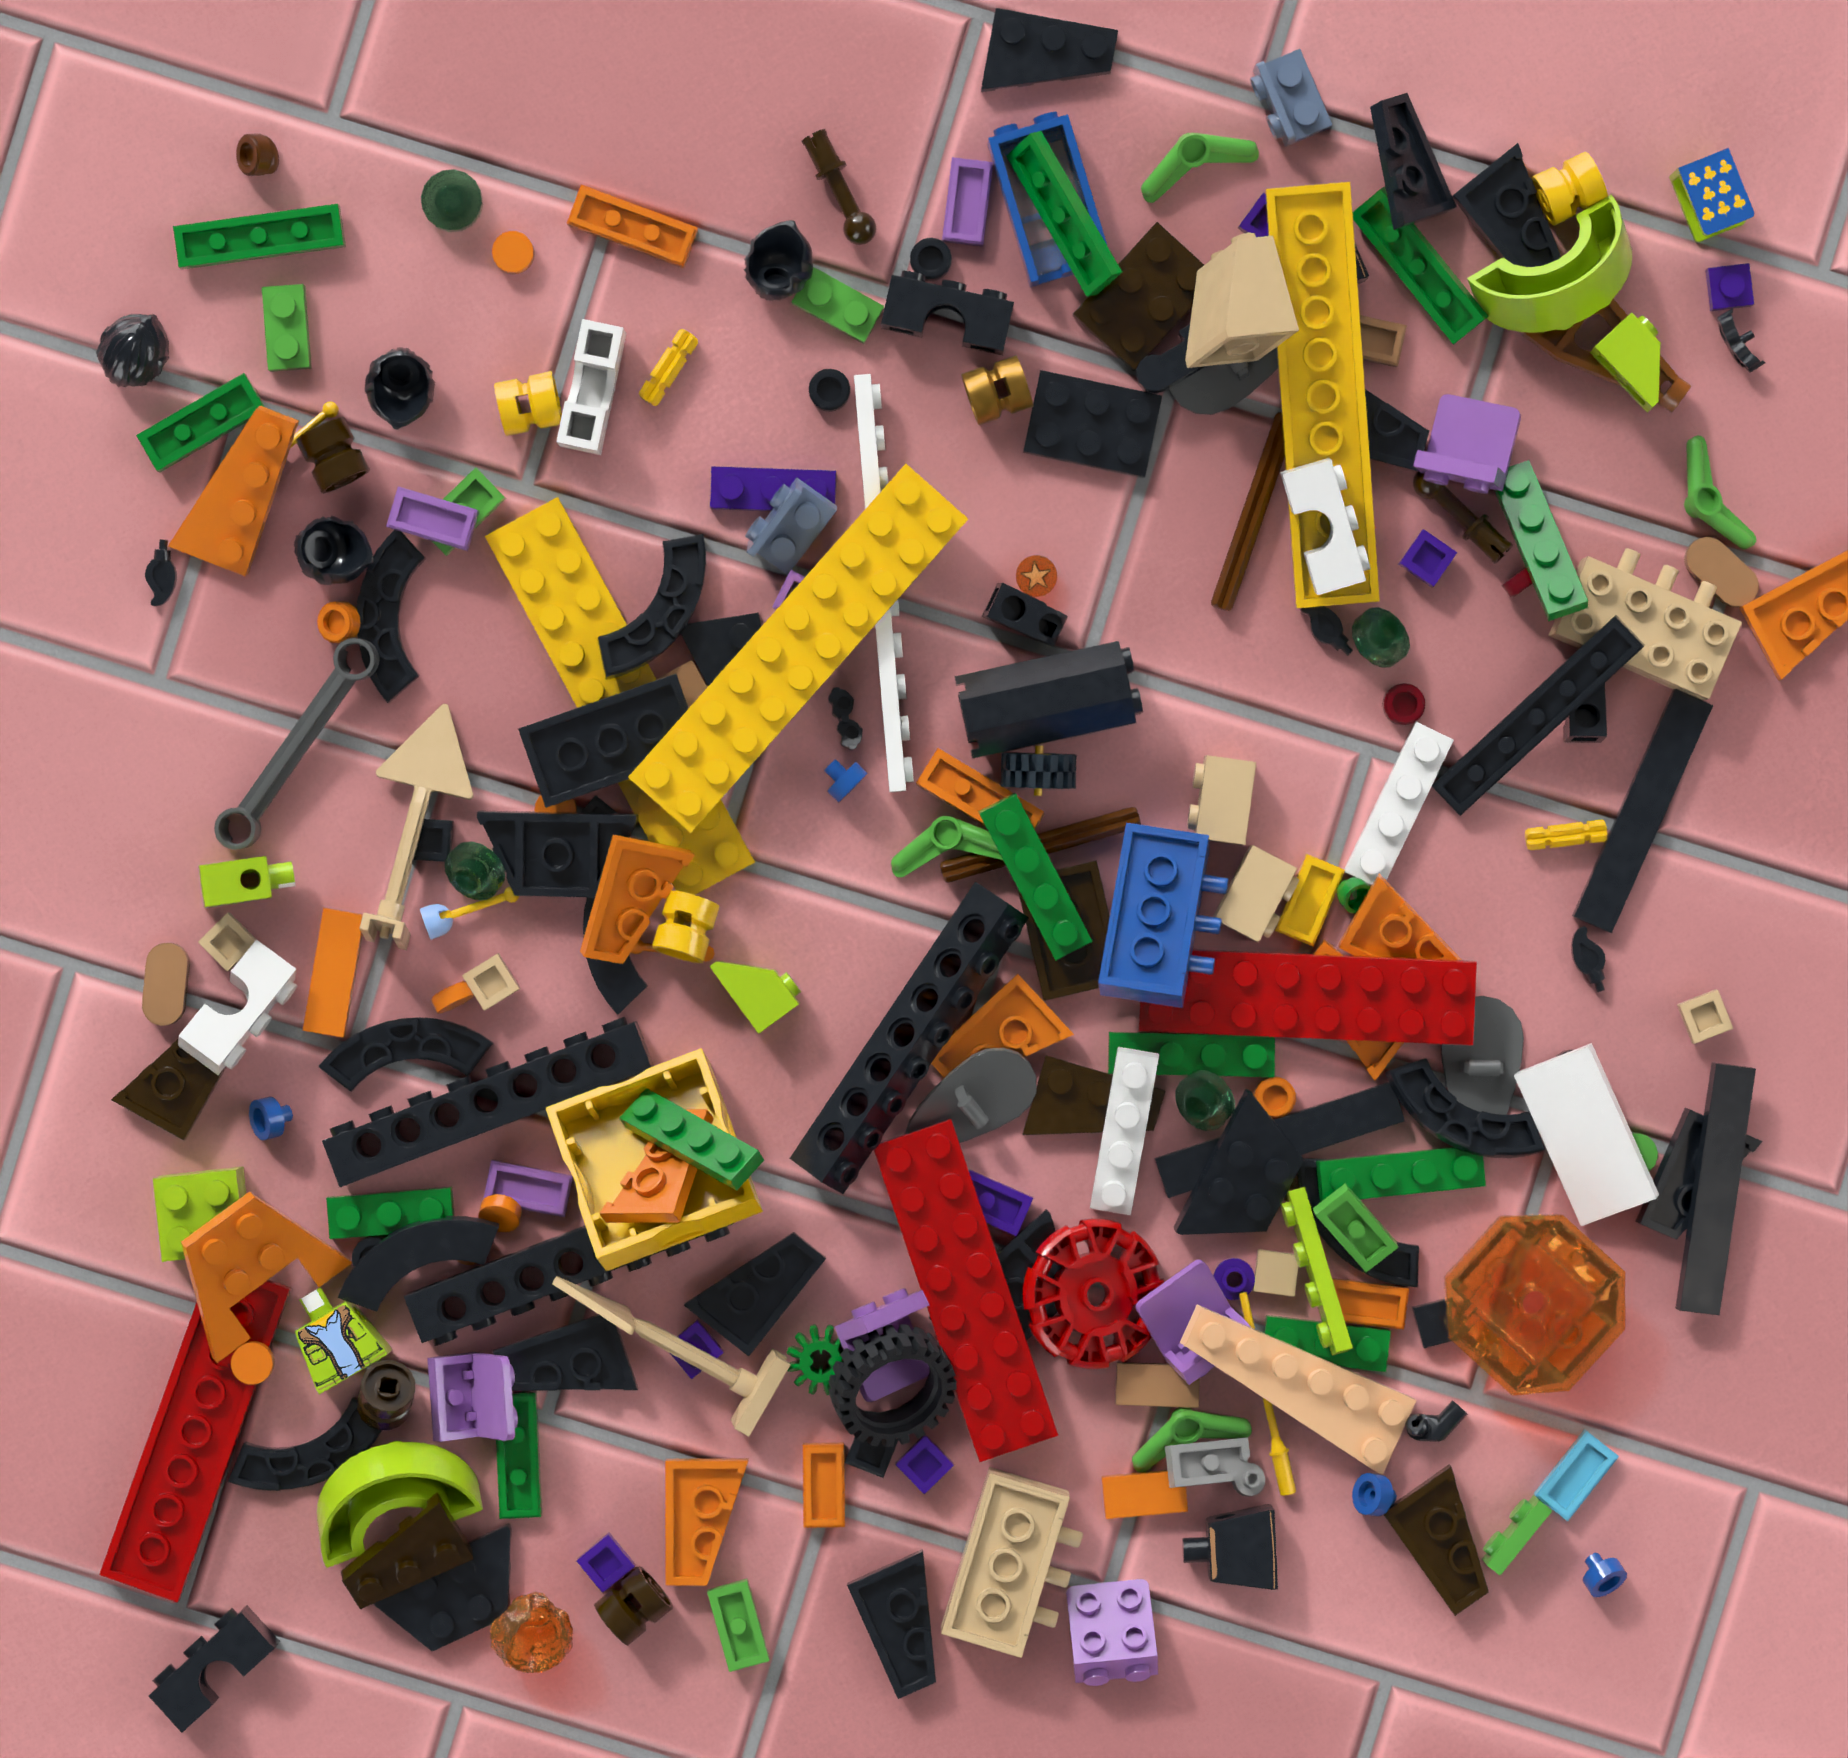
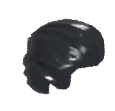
M793 220L779 222L762 230L751 240L750 251L744 259L746 265L744 271L747 273L745 276L746 280L750 283L756 294L760 295V298L769 301L785 299L800 292L813 273L812 248Z
M130 314L119 318L103 331L96 354L105 376L109 378L111 383L116 384L118 387L144 386L161 374L165 363L170 358L168 356L169 341L156 315Z
M399 347L396 350L391 349L385 355H381L372 361L369 373L365 379V393L367 394L371 409L396 430L420 418L426 412L430 403L433 402L435 381L432 379L433 371L430 369V365L423 358L417 356L414 351Z
M335 516L321 517L320 519L313 520L304 530L300 531L299 535H296L294 541V553L303 574L315 579L322 585L348 583L356 579L374 562L372 549L365 533L354 524V521H344Z

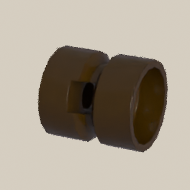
M344 417L327 421L296 439V443L305 461L315 464L311 473L323 494L344 487L370 471L361 450L352 449L351 447L355 438Z
M394 1360L379 1361L365 1371L357 1399V1410L361 1419L369 1427L376 1430L389 1431L399 1427L407 1420L415 1394V1379L412 1372L404 1364Z
M640 1566L622 1580V1589L620 1591L611 1589L594 1604L597 1613L606 1626L627 1646L646 1631L647 1621L656 1623L673 1609L670 1599L661 1586ZM633 1597L642 1605V1608L639 1610L630 1600Z

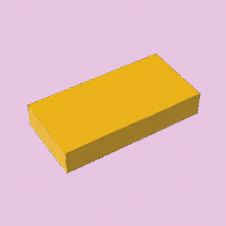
M1306 854L1296 877L1299 879V882L1289 901H1286L1274 931L1314 947L1345 870Z

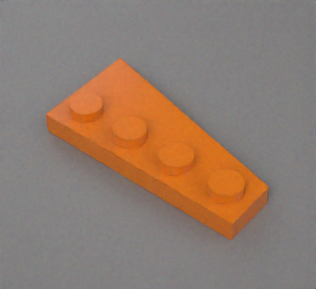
M263 406L256 408L168 547L246 576L250 572L299 420Z
M1848 550L1739 607L1778 680H1782L1800 661L1812 653L1821 642L1848 620Z

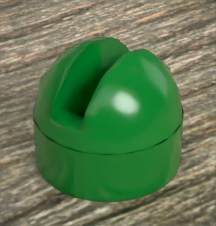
M1357 877L1343 880L1337 888L1338 900L1348 912L1356 914L1371 887L1364 880ZM1351 893L1354 898L1353 900H1350Z

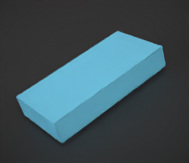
M1584 1429L1533 1494L1566 1521H1569L1619 1456Z

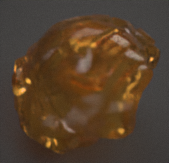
M533 1592L528 1595L518 1596L512 1601L509 1608L491 1624L489 1633L491 1648L506 1667L520 1672L544 1673L560 1664L573 1647V1627L570 1623L569 1615L566 1611L555 1607L544 1593Z

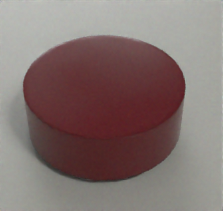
M1524 567L1501 586L1510 597H1515L1533 583L1526 567Z
M1407 683L1391 687L1383 698L1384 714L1391 722L1398 725H1409L1416 722L1425 710L1423 693L1416 686Z

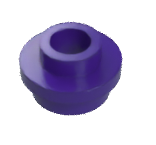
M1229 1258L1222 1261L1216 1267L1213 1274L1224 1296L1230 1300L1240 1299L1239 1293L1247 1292L1248 1295L1254 1287L1255 1275L1253 1269L1242 1259ZM1231 1272L1240 1273L1242 1276L1240 1285L1236 1287L1229 1286L1226 1281L1228 1274Z

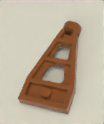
M1614 298L1607 307L1595 313L1603 317L1612 329L1628 316ZM1586 319L1574 324L1567 330L1523 333L1522 336L1555 360L1621 386L1589 351L1576 345L1574 340L1575 333ZM1660 355L1658 404L1672 413L1690 390L1691 385L1681 379ZM1669 381L1671 385L1663 394L1661 392V385Z

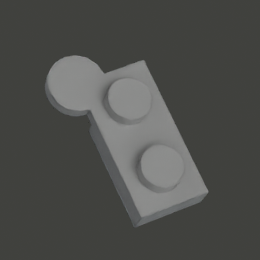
M1248 1437L1165 1446L1169 1488L1232 1482L1234 1489L1242 1496L1257 1495L1264 1488V1471L1260 1466L1248 1463V1458L1250 1457Z

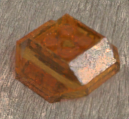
M1562 1214L1499 1215L1444 1276L1448 1338L1512 1396L1570 1391L1625 1330V1271ZM1533 1291L1540 1292L1543 1296L1541 1309L1535 1313H1527L1523 1308L1525 1296Z

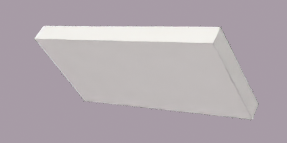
M1592 1043L1518 1071L1514 1075L1581 1226L1649 1202L1659 1196Z

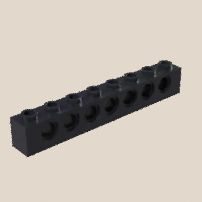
M977 882L973 884L789 1159L821 1183L842 1194L845 1193L849 1185L856 1180L860 1169L872 1151L880 1144L882 1136L896 1115L903 1110L907 1099L919 1081L927 1074L929 1066L941 1048L950 1040L952 1032L966 1011L973 1006L976 996L988 978L995 973L999 962L1011 944L1021 934L1023 926L1029 919L1028 916Z
M625 1017L602 1025L604 1033L589 1039L585 1031L564 1039V1049L550 1053L546 1046L524 1055L527 1063L511 1068L509 1061L485 1069L487 1074L485 1079L472 1083L470 1076L446 1084L449 1092L433 1098L430 1090L407 1100L410 1107L394 1113L391 1105L368 1114L371 1122L359 1127H355L353 1120L330 1128L332 1137L323 1140L322 1143L339 1187L543 1111L546 1107L601 1086H608L635 1076L653 1067L654 1064L638 1022L635 1021L628 1024ZM598 1044H607L613 1048L615 1061L610 1067H601L594 1061L593 1051ZM559 1059H569L575 1064L576 1076L572 1081L563 1082L556 1077L554 1067ZM527 1073L536 1079L537 1090L533 1096L525 1097L518 1093L515 1083L520 1074ZM488 1088L497 1094L498 1105L494 1111H484L477 1104V1095L481 1089ZM444 1103L453 1104L459 1111V1120L454 1126H446L439 1120L438 1110ZM404 1118H412L420 1126V1135L415 1141H408L400 1134L399 1126ZM365 1133H373L381 1141V1150L375 1156L366 1154L361 1148V1138Z
M584 1225L484 1265L474 1267L409 1292L404 1296L421 1343L432 1340L434 1346H438L458 1338L456 1333L458 1329L471 1325L473 1331H477L497 1323L495 1315L510 1310L512 1317L536 1308L534 1300L549 1295L552 1302L569 1296L552 1284L556 1276L574 1284L588 1280L590 1287L612 1279L611 1271L615 1269L606 1272L597 1260L586 1226ZM730 1225L701 1236L705 1237L706 1242L730 1234L728 1229ZM691 1240L662 1251H666L668 1257L679 1254L691 1248L689 1244ZM572 1251L581 1256L583 1268L580 1272L569 1273L563 1269L561 1257L564 1253ZM654 1254L620 1267L627 1266L629 1272L640 1269L652 1263L650 1256ZM534 1266L542 1271L544 1283L541 1287L530 1288L523 1282L522 1273L526 1267ZM495 1281L503 1286L505 1298L502 1302L492 1303L486 1299L483 1289L487 1282ZM456 1296L465 1302L466 1313L463 1317L454 1318L446 1312L445 1301L448 1297Z

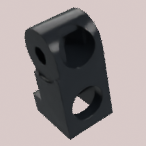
M1190 324L1179 330L1178 335L1182 343L1162 355L1152 354L1140 361L1137 367L1136 379L1143 391L1153 394L1164 392L1206 367L1187 368L1185 359Z
M997 583L982 615L987 620L1003 625L1052 647L1055 646L1068 618L1067 615L1047 606V603L1004 583Z
M1605 683L1565 719V725L1563 726L1564 742L1601 743L1607 737Z

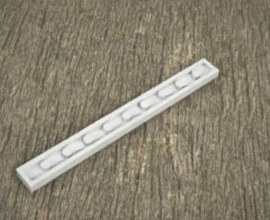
M871 374L854 375L865 509L888 484L887 467H878L877 451L885 450L883 425L875 426L874 409H882L880 384H871ZM897 600L875 625L889 792L906 791V782H914L912 757H903L902 741L910 740L908 715L900 716L898 699H907L905 674L896 675L895 658L903 657L901 633H893L891 617L899 616V603Z

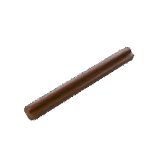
M1278 412L1274 417L1211 600L1212 606L1224 611H1230L1234 606L1285 458L1281 412Z
M1129 807L1037 835L1047 854L1123 833L1125 832L1126 823L1141 825V821L1136 807ZM974 853L940 863L943 880L947 883L1006 866L1003 860Z

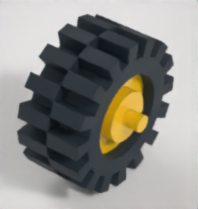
M1035 745V753H1002L1001 787L1034 788V796H1042V789H1075L1077 755L1043 753L1042 745Z

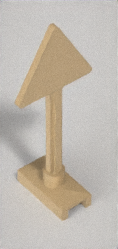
M442 704L376 770L377 777L411 785L414 787V792L385 900L380 901L377 915L363 913L359 929L366 941L375 942L377 931H380L379 937L383 939H388L389 934H393L392 938L398 949L407 951L411 934L406 924L401 922L405 908L402 905L431 793L439 792L467 800L473 798L469 777L447 704Z
M557 1276L552 1283L626 1333L632 1335L635 1331L641 1338L730 1385L729 1390L743 1397L731 1421L734 1429L747 1436H750L791 1365L785 1361L787 1359L786 1355L772 1348L757 1375L742 1367L738 1370L657 1325L633 1317L630 1308Z

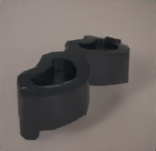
M1730 309L1717 317L1720 334L1736 361L1748 372H1753L1766 364V362L1760 361L1744 344L1755 336L1751 330L1739 336L1732 317L1733 309Z
M835 687L828 696V702L832 705V715L839 720L837 731L841 736L840 743L843 747L848 748V750H854L861 742L863 734L861 726L854 720L849 719L854 699L846 690Z

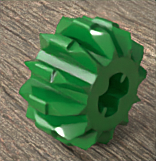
M816 1324L811 1325L810 1335L812 1339L810 1341L801 1332L795 1335L796 1341L803 1349L795 1346H789L787 1349L788 1355L800 1359L790 1362L791 1365L787 1370L788 1372L802 1370V1373L794 1380V1384L800 1386L807 1378L810 1379L811 1383L808 1392L812 1395L816 1393L818 1383H823L826 1395H829V1389H831L829 1378L830 1375H835L832 1368L836 1361L844 1362L840 1355L844 1350L840 1349L842 1345L839 1337L835 1341L831 1339L834 1332L833 1325H827L825 1337H819V1330ZM816 1350H819L820 1354H822L823 1350L831 1354L828 1360L830 1367L823 1369V1365H820V1369H816L812 1365L814 1361L812 1353Z

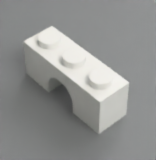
M582 319L574 355L575 368L568 400L564 403L556 441L560 447L601 455L627 334L623 327Z
M1326 458L1280 472L1291 512L1295 515L1309 510L1320 511L1327 516L1330 522V535L1327 541L1316 549L1303 552L1315 593L1321 595L1366 581L1364 571L1370 569V564L1364 545L1356 547L1352 531L1359 529L1353 506L1345 507L1341 490L1347 489V484L1341 465L1333 466L1332 460Z
M256 939L230 973V982L239 988L247 998L246 1006L236 1014L223 1015L204 1004L180 1033L178 1046L217 1075L221 1073L225 1066L232 1069L244 1055L246 1049L242 1045L249 1036L253 1034L255 1037H258L271 1021L272 1017L268 1013L277 1002L284 1005L296 990L297 985L293 981L295 980L297 969Z

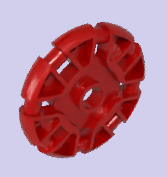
M1091 1218L1080 1220L1079 1225L1071 1228L1065 1225L1048 1236L1035 1252L1038 1257L1033 1267H1027L1023 1284V1307L1025 1310H1029L1032 1320L1029 1327L1037 1341L1053 1357L1060 1355L1067 1359L1068 1365L1082 1369L1108 1368L1111 1362L1120 1360L1123 1363L1132 1358L1144 1348L1152 1336L1141 1317H1139L1136 1324L1127 1320L1133 1306L1136 1307L1139 1300L1165 1282L1163 1278L1160 1279L1157 1265L1160 1263L1152 1248L1135 1231L1129 1233L1122 1229L1121 1223L1107 1219ZM1085 1241L1089 1252L1079 1255L1076 1243ZM1115 1244L1122 1247V1254L1119 1260L1110 1255ZM1053 1263L1062 1267L1056 1272L1054 1279L1047 1276ZM1141 1271L1144 1283L1137 1287L1133 1274ZM1099 1282L1104 1288L1105 1296L1099 1305L1093 1306L1088 1301L1087 1292L1092 1284ZM1055 1301L1059 1315L1048 1317L1045 1305ZM1072 1331L1082 1334L1075 1345L1068 1341ZM1113 1334V1344L1105 1346L1103 1336Z

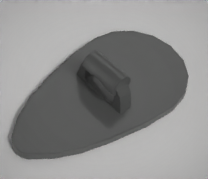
M1277 347L1258 361L1206 366L1169 388L1170 393L1181 407L1195 414L1214 415L1226 411L1250 395L1278 369Z
M1487 996L1475 997L1473 1045L1441 1044V1057L1447 1090L1457 1098L1458 1102L1478 1112L1484 1111L1507 1115L1517 1083L1514 1075L1520 1070L1524 1037L1521 1021L1514 1010L1501 1000Z
M987 1048L971 1055L954 1068L918 1105L909 1120L905 1134L952 1119L959 1143L995 1130L1016 1119L1030 1107L1036 1094V1075L1030 1062L1020 1053L1006 1048Z

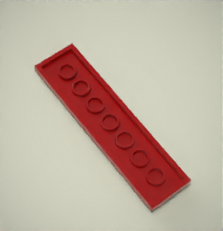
M1193 949L1192 955L1214 958L1215 967L1212 975L1189 971L1183 1008L1140 1001L1139 1031L1473 1045L1477 961Z
M952 1119L880 1142L878 1147L874 1149V1153L920 1289L923 1290L929 1303L927 1309L939 1345L945 1351L956 1375L954 1377L957 1382L955 1392L979 1462L1059 1436Z
M267 1280L230 1308L251 1337L247 1342L257 1341L269 1348L271 1347L291 1287ZM197 1302L99 1573L103 1577L176 1603L180 1601L257 1386V1384H245L239 1381L233 1374L231 1359L236 1350L218 1363L212 1358Z

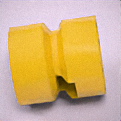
M1586 151L1564 161L1561 170L1551 167L1531 177L1540 207L1547 220L1553 226L1574 217L1578 207L1585 210L1608 197L1602 175L1594 160Z
M552 371L530 375L527 383L523 384L517 378L494 384L500 419L506 436L529 432L532 424H536L540 429L560 425L562 410ZM528 395L532 412L522 414L519 397Z
M671 891L666 898L662 911L666 923L658 925L652 949L679 960L703 963L710 941L705 933L706 931L713 930L720 906L708 899L693 894ZM684 921L692 922L691 927L685 926Z

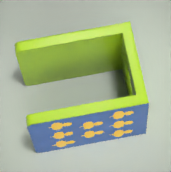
M1729 148L1679 167L1669 176L1693 239L1697 243L1742 226L1746 220L1752 218L1755 214Z

